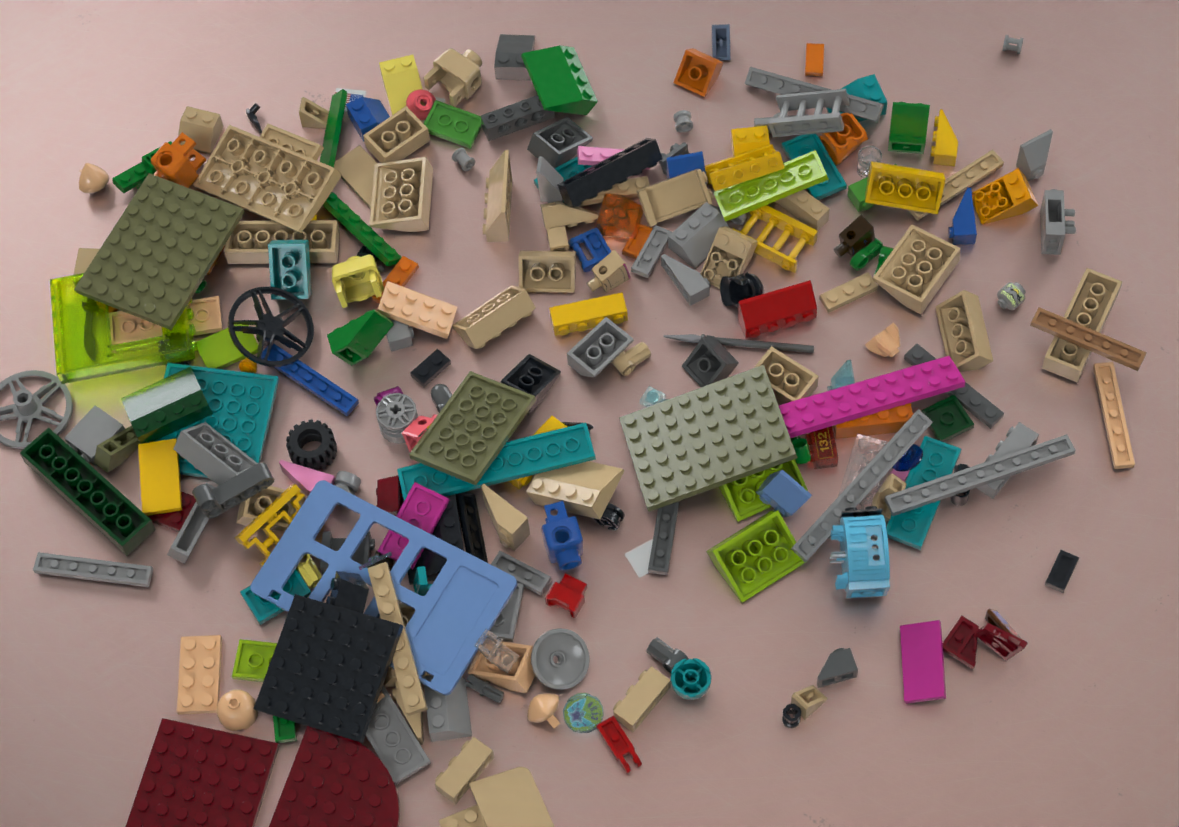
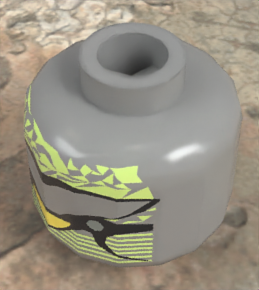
M1017 282L1007 283L997 293L998 304L1003 309L1015 310L1025 300V289Z

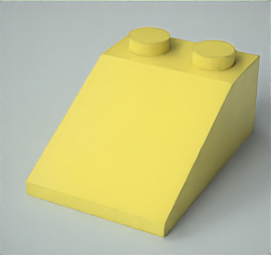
M413 54L379 62L392 115L406 106L407 97L411 92L422 89Z

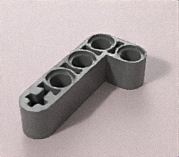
M258 463L214 489H211L207 484L199 485L194 488L192 494L205 516L215 518L274 483V478L266 463Z

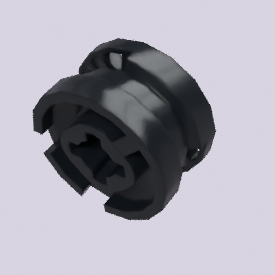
M608 503L601 519L594 518V520L602 527L608 526V530L615 531L619 528L625 514L617 506Z

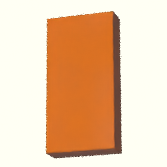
M807 43L805 76H823L824 44Z
M637 223L622 250V255L636 260L653 229Z

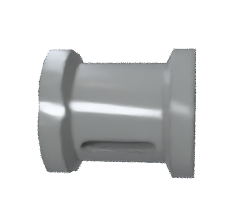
M1006 35L1002 51L1011 50L1017 51V54H1020L1024 38L1016 39Z
M464 148L457 149L452 155L453 161L458 162L463 171H469L475 165V159L469 157Z

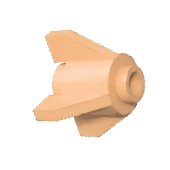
M892 323L878 335L874 336L865 346L871 352L883 357L889 355L892 358L900 352L898 349L901 346L898 327L895 323Z

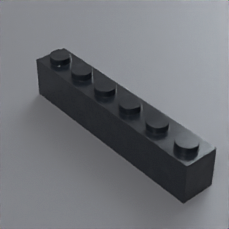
M645 138L557 184L564 204L578 207L583 204L582 201L593 199L598 196V193L612 189L613 185L626 182L628 177L641 174L643 169L656 166L657 162L663 159L656 139Z

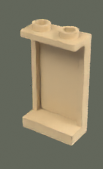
M695 169L637 190L636 192L648 226L657 225L658 222L700 208L706 202L712 205L711 200L714 198L711 189H707L705 182H708L705 172H702L701 169Z

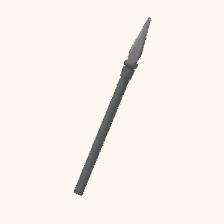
M694 334L664 335L665 338L689 343H699L702 338L714 337L706 336L705 334L701 336ZM715 337L722 345L760 349H770L772 346L776 350L814 353V346Z

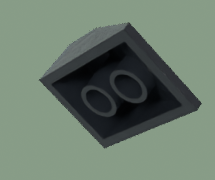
M528 354L501 380V383L535 396L536 402L527 413L529 415L540 404L559 377L561 371Z

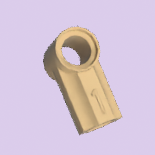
M640 342L628 351H622L612 363L622 376H627L635 369L636 365L649 358L651 352L645 342Z

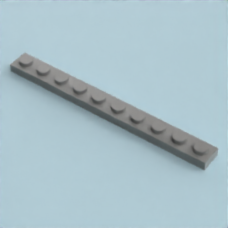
M918 409L791 550L806 562L831 535L832 525H840L839 520L842 511L850 507L856 508L933 422Z
M1064 435L885 496V502L891 515L895 516L1074 455L1076 450L1068 435Z

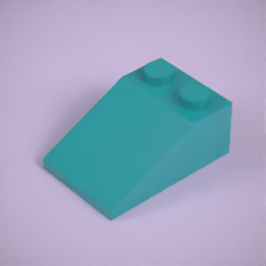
M875 74L856 79L841 88L846 89L849 95L883 104L880 116L886 114L887 100ZM826 108L828 113L832 112V109ZM854 116L858 120V122L868 120L865 118Z

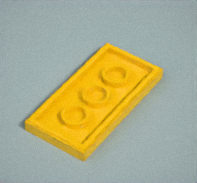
M176 438L138 444L142 512L146 516L182 510L179 454L174 450L177 442Z

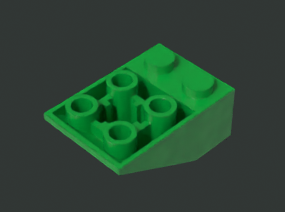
M893 102L888 151L924 154L930 105Z
M375 309L367 311L364 315L327 334L332 354L353 366L369 357L394 323Z

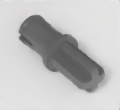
M473 674L467 678L470 682L466 681L465 686L479 692L480 696L485 695L498 703L504 698V692L490 685L489 681L484 682Z

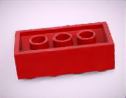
M811 280L741 300L738 305V321L745 339L755 338L767 332H775L780 328L792 327L800 322H809L817 317V305Z

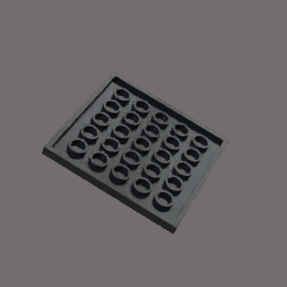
M295 594L254 710L363 743L404 626Z

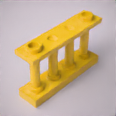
M768 205L751 211V217L741 231L733 228V230L748 236V232L758 219L767 222L758 238L755 239L758 243L754 253L793 273L797 270V260L795 258L805 244L808 243L814 246L818 235L817 230ZM777 227L783 230V233L774 246L771 248L763 244L771 230ZM792 235L798 238L799 241L787 256L779 252L788 237Z

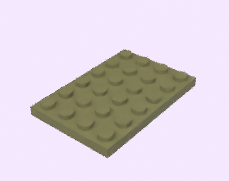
M470 371L409 453L410 459L477 485L534 405L536 398L534 395Z

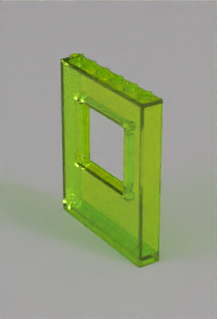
M84 273L50 279L56 375L61 384L195 359V351H198L196 340H193L196 330L191 319H194L193 309L190 308V304L193 303L192 298L172 330L162 327V336L112 345L109 306L80 295L74 290Z

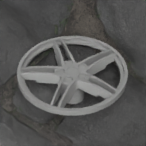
M31 370L14 374L0 383V391L8 384L10 385L15 403L0 408V421L18 418L16 440H9L0 434V443L15 449L26 448L31 443L27 442L33 419L56 425L57 427L53 432L58 436L67 427L72 416L73 401L67 386L57 376L44 371ZM39 376L50 379L51 382L46 386H42L32 395L29 390H26L19 379ZM15 380L21 389L17 392L12 383ZM59 388L62 389L66 399L64 417L43 406ZM44 413V414H46V415H48V416H50V417H52V418H55V419H57V420H59V421H61V422L59 423V422L53 421V420H51V419H49V418H46V417H43V416H41V415ZM24 423H27L24 439L21 442Z

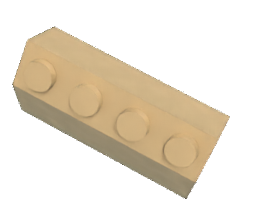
M511 285L453 324L452 327L469 347L480 349L491 338L499 337L506 328L515 326L517 324L516 321L530 316L532 314L531 311L536 309L526 289Z
M963 290L935 307L946 356L950 355L959 372L978 370L993 362L981 305L977 295Z

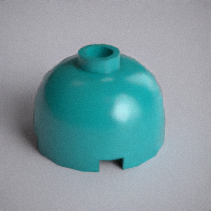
M697 658L682 659L675 664L671 672L673 690L683 699H700L707 693L711 685L709 667L705 662Z

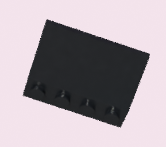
M446 496L450 501L432 535L464 551L456 496ZM424 548L414 569L410 568L408 570L409 585H412L414 582L417 567L425 566L427 582L435 581L447 559Z

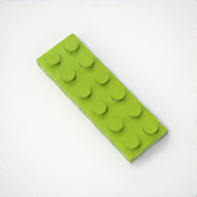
M816 150L783 163L784 169L713 192L725 222L829 180Z

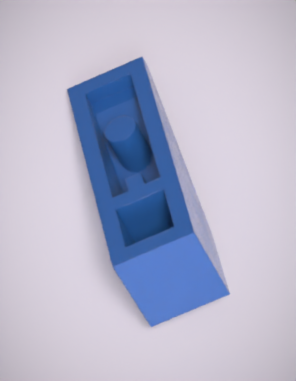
M971 187L967 188L952 220V226L948 227V236L952 238L953 245H970L976 242L977 231Z

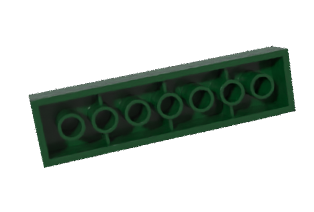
M49 427L20 452L24 462L126 556L156 530L149 517Z

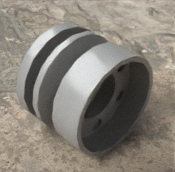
M393 393L383 397L376 408V416L383 437L392 443H406L402 432L418 417L413 400L405 394Z

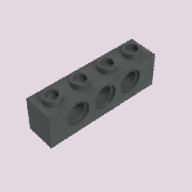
M538 95L481 115L482 129L488 141L555 118L554 111L544 110Z

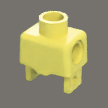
M372 255L352 256L346 262L332 267V283L342 308L348 307L350 302H360L373 295H376V298L382 296L384 286Z

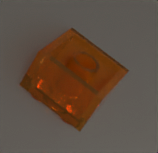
M605 193L596 223L601 235L636 239L643 215L642 206L624 195Z

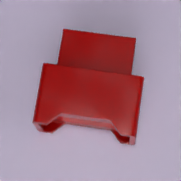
M565 573L560 583L554 582L546 595V605L561 607L569 611L571 617L576 618L585 603L584 593L588 588L587 583Z

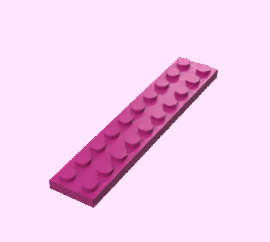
M949 355L779 405L789 436L793 438L965 387V380Z

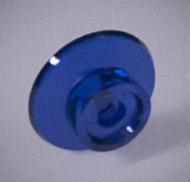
M913 444L892 468L899 472L913 469L921 462L923 450L918 445Z

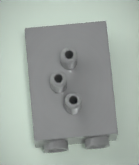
M1051 189L1044 192L1040 209L1041 254L1060 255L1065 234L1076 233L1075 222L1065 221V216H1075V210L1064 209V191Z

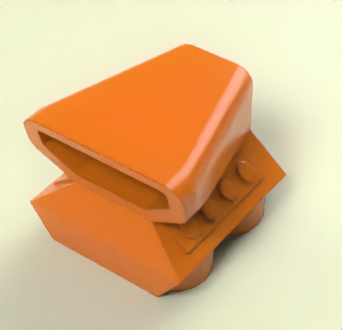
M852 113L841 114L844 123L843 131L821 133L822 135L819 136L835 166L842 163L862 142L868 140L866 131Z

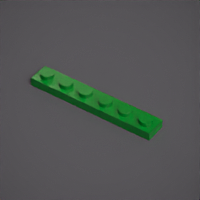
M331 192L322 206L386 266L397 264L402 257L396 250L388 245L382 237L368 226L359 215L355 214L347 204L340 200L335 193Z

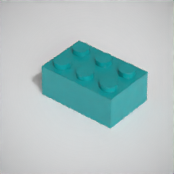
M272 240L268 244L270 287L288 291L298 299H309L312 295L309 240ZM271 294V300L285 299L281 296Z

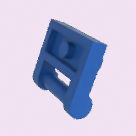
M597 227L568 241L569 247L576 251L584 272L591 271L595 265L611 253ZM579 244H585L593 259L588 261Z

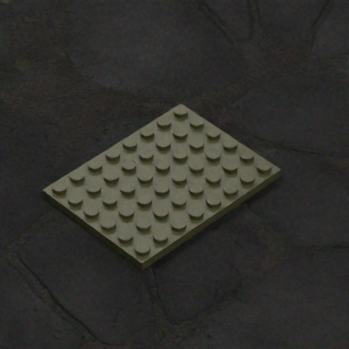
M149 173L74 290L80 295L172 330L244 215V209Z
M764 365L619 417L649 512L797 458Z

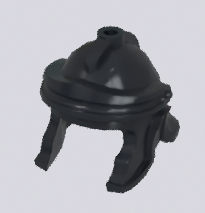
M748 272L745 273V276L744 274L735 277L723 276L720 282L721 299L725 306L735 305L738 308L739 301L764 294V287L756 275Z

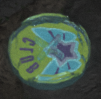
M588 693L575 694L567 700L564 706V721L574 732L581 734L590 733L596 730V725L603 720V705L597 697Z

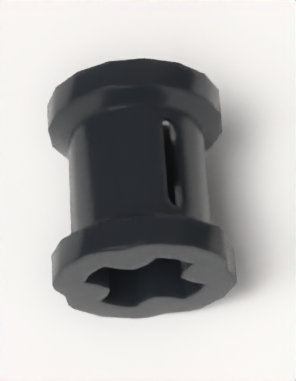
M788 704L783 709L782 722L788 728L797 727L800 723L801 709L796 704Z

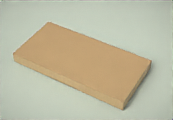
M359 145L335 161L334 168L342 174L341 178L371 209L375 164L378 163Z

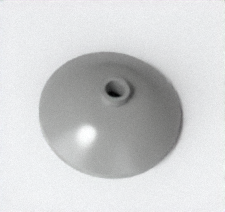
M562 628L552 629L542 634L535 642L531 653V665L535 676L545 686L557 690L569 689L577 685L588 671L589 651L584 640L575 632ZM554 656L558 657L557 663L553 661Z

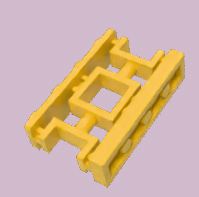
M772 144L705 165L707 183L711 184L715 191L784 169L781 154L779 151L776 152Z
M296 484L290 485L235 537L236 541L242 544L245 549H249L254 544L266 558L259 563L261 567L271 554L267 549L273 543L277 545L279 539L270 528L281 518L290 525L301 508L298 502L305 495L300 492L301 489ZM295 496L290 502L297 510L295 513L289 516L285 510H282L276 514L278 510ZM267 523V525H265L262 528V530L268 536V538L263 543H261L256 537H253L251 540L248 541V539L262 525Z

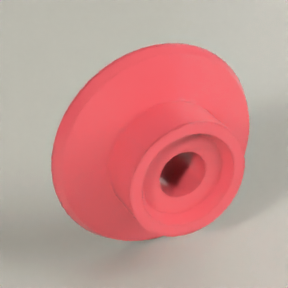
M415 90L407 97L406 106L419 120H426L436 98L427 90Z

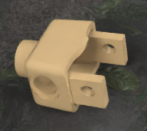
M449 48L433 62L434 67L424 76L425 88L428 90L438 81L444 84L447 91L450 92V105L455 107L463 99L468 100L481 86L480 67L482 66V60L471 49L460 54L456 50Z

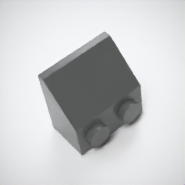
M715 337L701 339L682 367L700 387H704L729 377L739 362Z

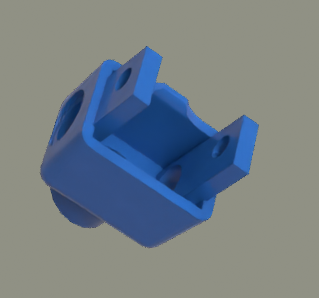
M563 501L545 505L544 509L547 518L545 519L546 524L541 528L549 561L551 563H558L560 570H570L582 564L580 556L583 554V538L577 518L575 516L568 518ZM556 510L558 514L553 516L551 511Z

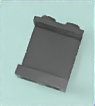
M368 531L366 537L352 556L353 561L367 568L372 567L374 563V557H371V550H375V539H372L370 531ZM323 532L322 544L334 551H338L346 538H333L331 532ZM321 560L320 569L323 575L329 564Z

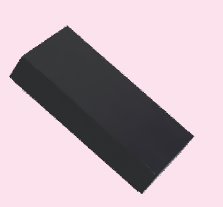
M1060 550L1045 585L1064 593L1079 557Z

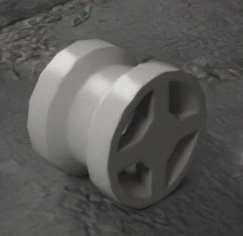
M682 110L674 114L675 128L678 132H688L693 128L689 111Z

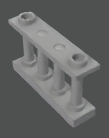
M846 89L776 95L781 113L779 118L769 120L773 137L844 130V123L839 111L841 106L850 105ZM823 107H833L832 112L822 114ZM815 108L814 115L804 116L806 109ZM798 110L797 116L787 117L788 111Z

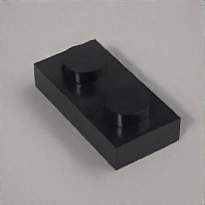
M436 349L410 372L411 377L425 387L451 364V360L440 350Z

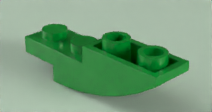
M159 148L142 156V162L113 177V184L123 194L135 187L139 189L149 173L153 175L156 172L151 163V158Z

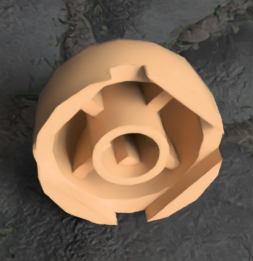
M243 690L226 692L217 704V716L220 723L226 729L233 732L248 729L255 723L258 717V711L254 710L255 699Z

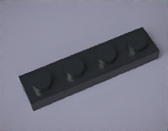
M467 492L455 494L465 550L467 553L488 563L476 496Z

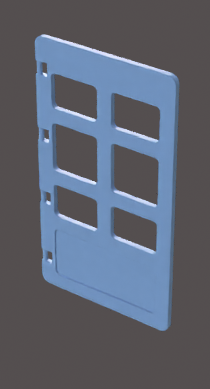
M325 480L317 482L251 583V591L255 595L289 612L294 596L283 591V587L305 554H310L329 564L309 596L310 599L324 602L331 591V580L335 578L336 571L359 574L363 581L372 587L367 567L352 560V556L372 525L377 523L409 539L407 546L390 571L398 601L415 609V613L405 628L420 682L442 695L451 694L515 591L517 580L514 576ZM340 504L360 514V518L338 551H334L315 541V538L334 508ZM426 548L446 558L447 561L426 595L421 596L400 584L420 551ZM273 591L281 595L278 600L270 597ZM374 596L364 614L379 618L380 614ZM391 661L390 667L394 669L393 662ZM425 672L434 676L431 682L422 678Z

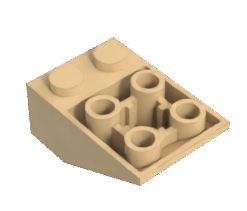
M726 226L719 227L700 274L703 278H707L711 285L720 289V282L723 276L735 277L743 274L753 256L758 241Z

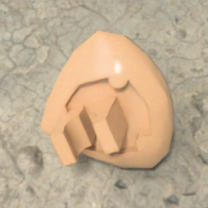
M85 163L83 169L79 170L81 173L79 177V190L83 193L98 192L109 181V175L105 170L94 164Z
M539 694L535 696L529 704L528 721L540 723L547 720L553 728H556L560 724L554 715L558 708L559 696L556 694Z

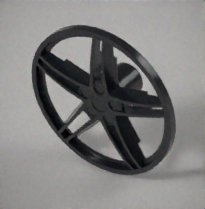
M257 287L248 290L238 297L229 312L228 330L234 345L245 357L260 365L282 367L292 364L304 356L312 343L314 325L308 309L296 296L283 289ZM263 294L281 296L292 302L294 306L274 317ZM257 295H259V297H260V299H261V301H262V305H263V307H264V309H265V311H266V314L263 313V310H262V307H261V304H260V302H259V299H258ZM252 297L259 320H234L235 313L241 303ZM293 309H299L284 321L282 320L281 317L288 314ZM301 313L307 325L305 343L284 328ZM234 324L256 325V327H251V326H234ZM235 331L256 334V339L259 342L257 357L242 346ZM275 340L290 349L293 348L298 351L296 355L286 360H268ZM268 345L265 358L261 359L263 346Z

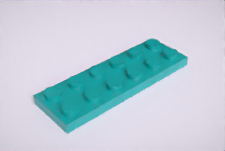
M924 436L905 481V489L952 474L960 456L961 448ZM941 500L895 516L891 515L886 527L887 537L921 550Z

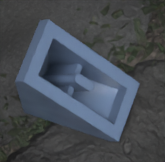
M730 24L712 25V56L720 61L731 60Z

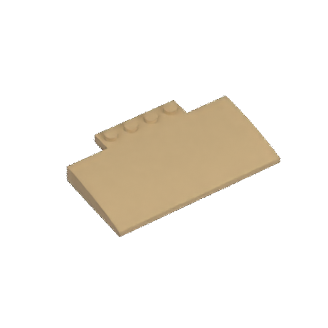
M271 124L266 125L260 137L229 125L193 186L301 233L329 197L342 174L336 168L317 161L324 149L318 143Z

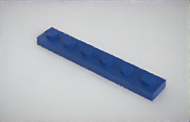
M273 343L268 360L281 361L293 356ZM268 346L262 351L261 359L265 358ZM300 360L286 366L274 367L345 416H348L359 404L357 398Z

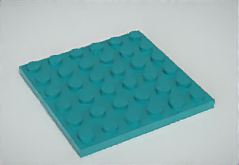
M167 363L164 378L190 367V365ZM191 366L213 414L156 441L178 439L182 430L206 422L255 462L260 463L278 387V376ZM179 454L180 475L208 478Z

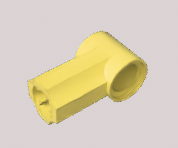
M305 554L303 558L307 560L299 563L296 569L303 577L309 589L316 587L322 575L311 559L310 554Z

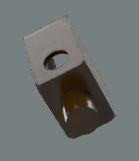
M862 214L839 234L840 244L833 249L838 257H842L846 253L853 257L857 252L875 240L874 227Z

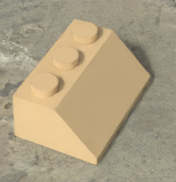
M520 251L519 288L526 289L527 292L575 293L576 251Z

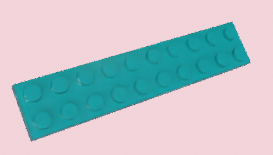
M582 423L507 442L477 485L422 463L399 468L397 471L405 501L414 482L446 497L481 488L483 484L490 486L596 460L587 423Z

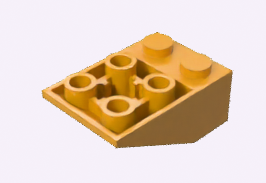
M1019 168L972 192L973 204L982 225L1022 215L1038 206L1028 180Z

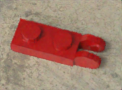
M614 716L596 725V729L626 773H629L631 769L624 759L625 756L630 754L637 767L642 765L634 746Z

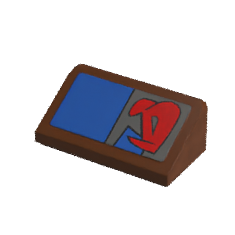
M987 610L985 620L989 624L1022 639L997 610Z

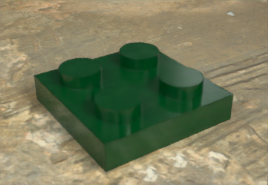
M955 394L921 410L933 422L929 428L939 441L946 442L974 428L973 421Z

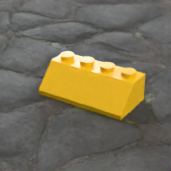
M871 161L867 178L865 203L938 214L946 180L944 173Z

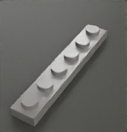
M38 552L33 571L37 574L149 587L153 568L152 566Z

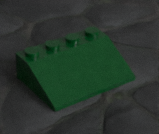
M191 366L121 398L141 444L154 442L213 414Z

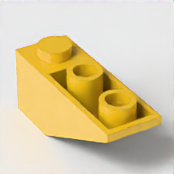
M940 109L939 116H935L934 127H937V131H933L932 142L936 143L935 146L931 147L930 157H934L933 164L955 167L958 140L943 109Z

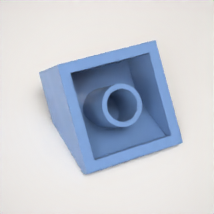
M784 470L770 474L756 491L760 496L759 499L765 504H770L774 510H778L782 517L792 516L812 496Z

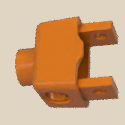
M182 132L171 145L165 142L152 156L151 163L156 169L153 175L189 188L197 180L199 175L196 171L203 165L206 158L193 149L196 146V142ZM196 157L194 161H190V159Z

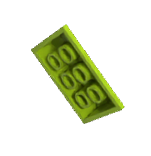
M795 459L719 486L737 522L772 507L770 504L762 502L759 499L760 496L756 493L762 483L772 473L784 470L808 491Z
M778 510L766 513L706 551L715 568L741 603L806 563L791 550L797 542Z

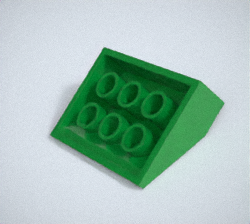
M559 45L521 54L544 110L588 115L598 102L574 47Z

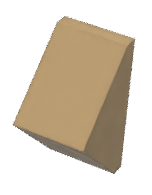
M302 97L299 108L302 127L326 129L329 111Z
M811 685L793 693L791 704H796L801 709V717L806 720L828 698L814 685Z

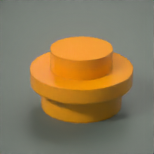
M246 358L239 363V369L241 372L256 373L257 363Z

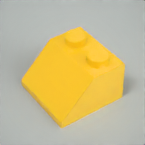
M767 126L731 129L733 156L770 145Z

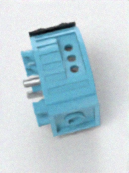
M868 506L864 510H857L855 507L846 508L841 513L840 525H832L831 540L840 542V551L831 552L829 559H836L831 560L830 563H841L842 575H837L835 587L836 590L845 589L846 599L887 596L890 589L887 529L884 515H882L883 509H877V506Z

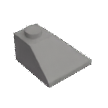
M1051 129L1020 145L1016 167L1022 171L1028 181L1034 178L1038 179L1044 174L1053 134Z

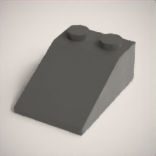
M500 34L494 64L496 79L531 81L521 54L534 51L535 35Z
M566 117L534 132L527 150L537 158L539 156L543 157L555 169L572 159L577 154L578 146L588 145L593 140V137L569 117Z

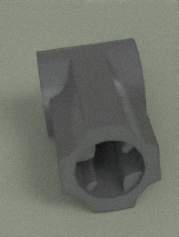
M658 637L652 640L646 650L649 655L662 663L663 667L670 674L676 663L682 659H689L681 650L671 648Z

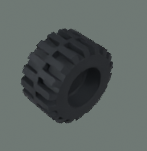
M313 419L306 423L301 421L299 426L297 424L293 426L294 430H290L289 436L286 438V447L294 464L319 471L318 469L322 468L324 470L327 464L331 465L333 463L332 459L336 458L337 446L334 434L327 424H321L319 420L313 422ZM318 441L321 443L313 451L302 450L303 446L308 442Z

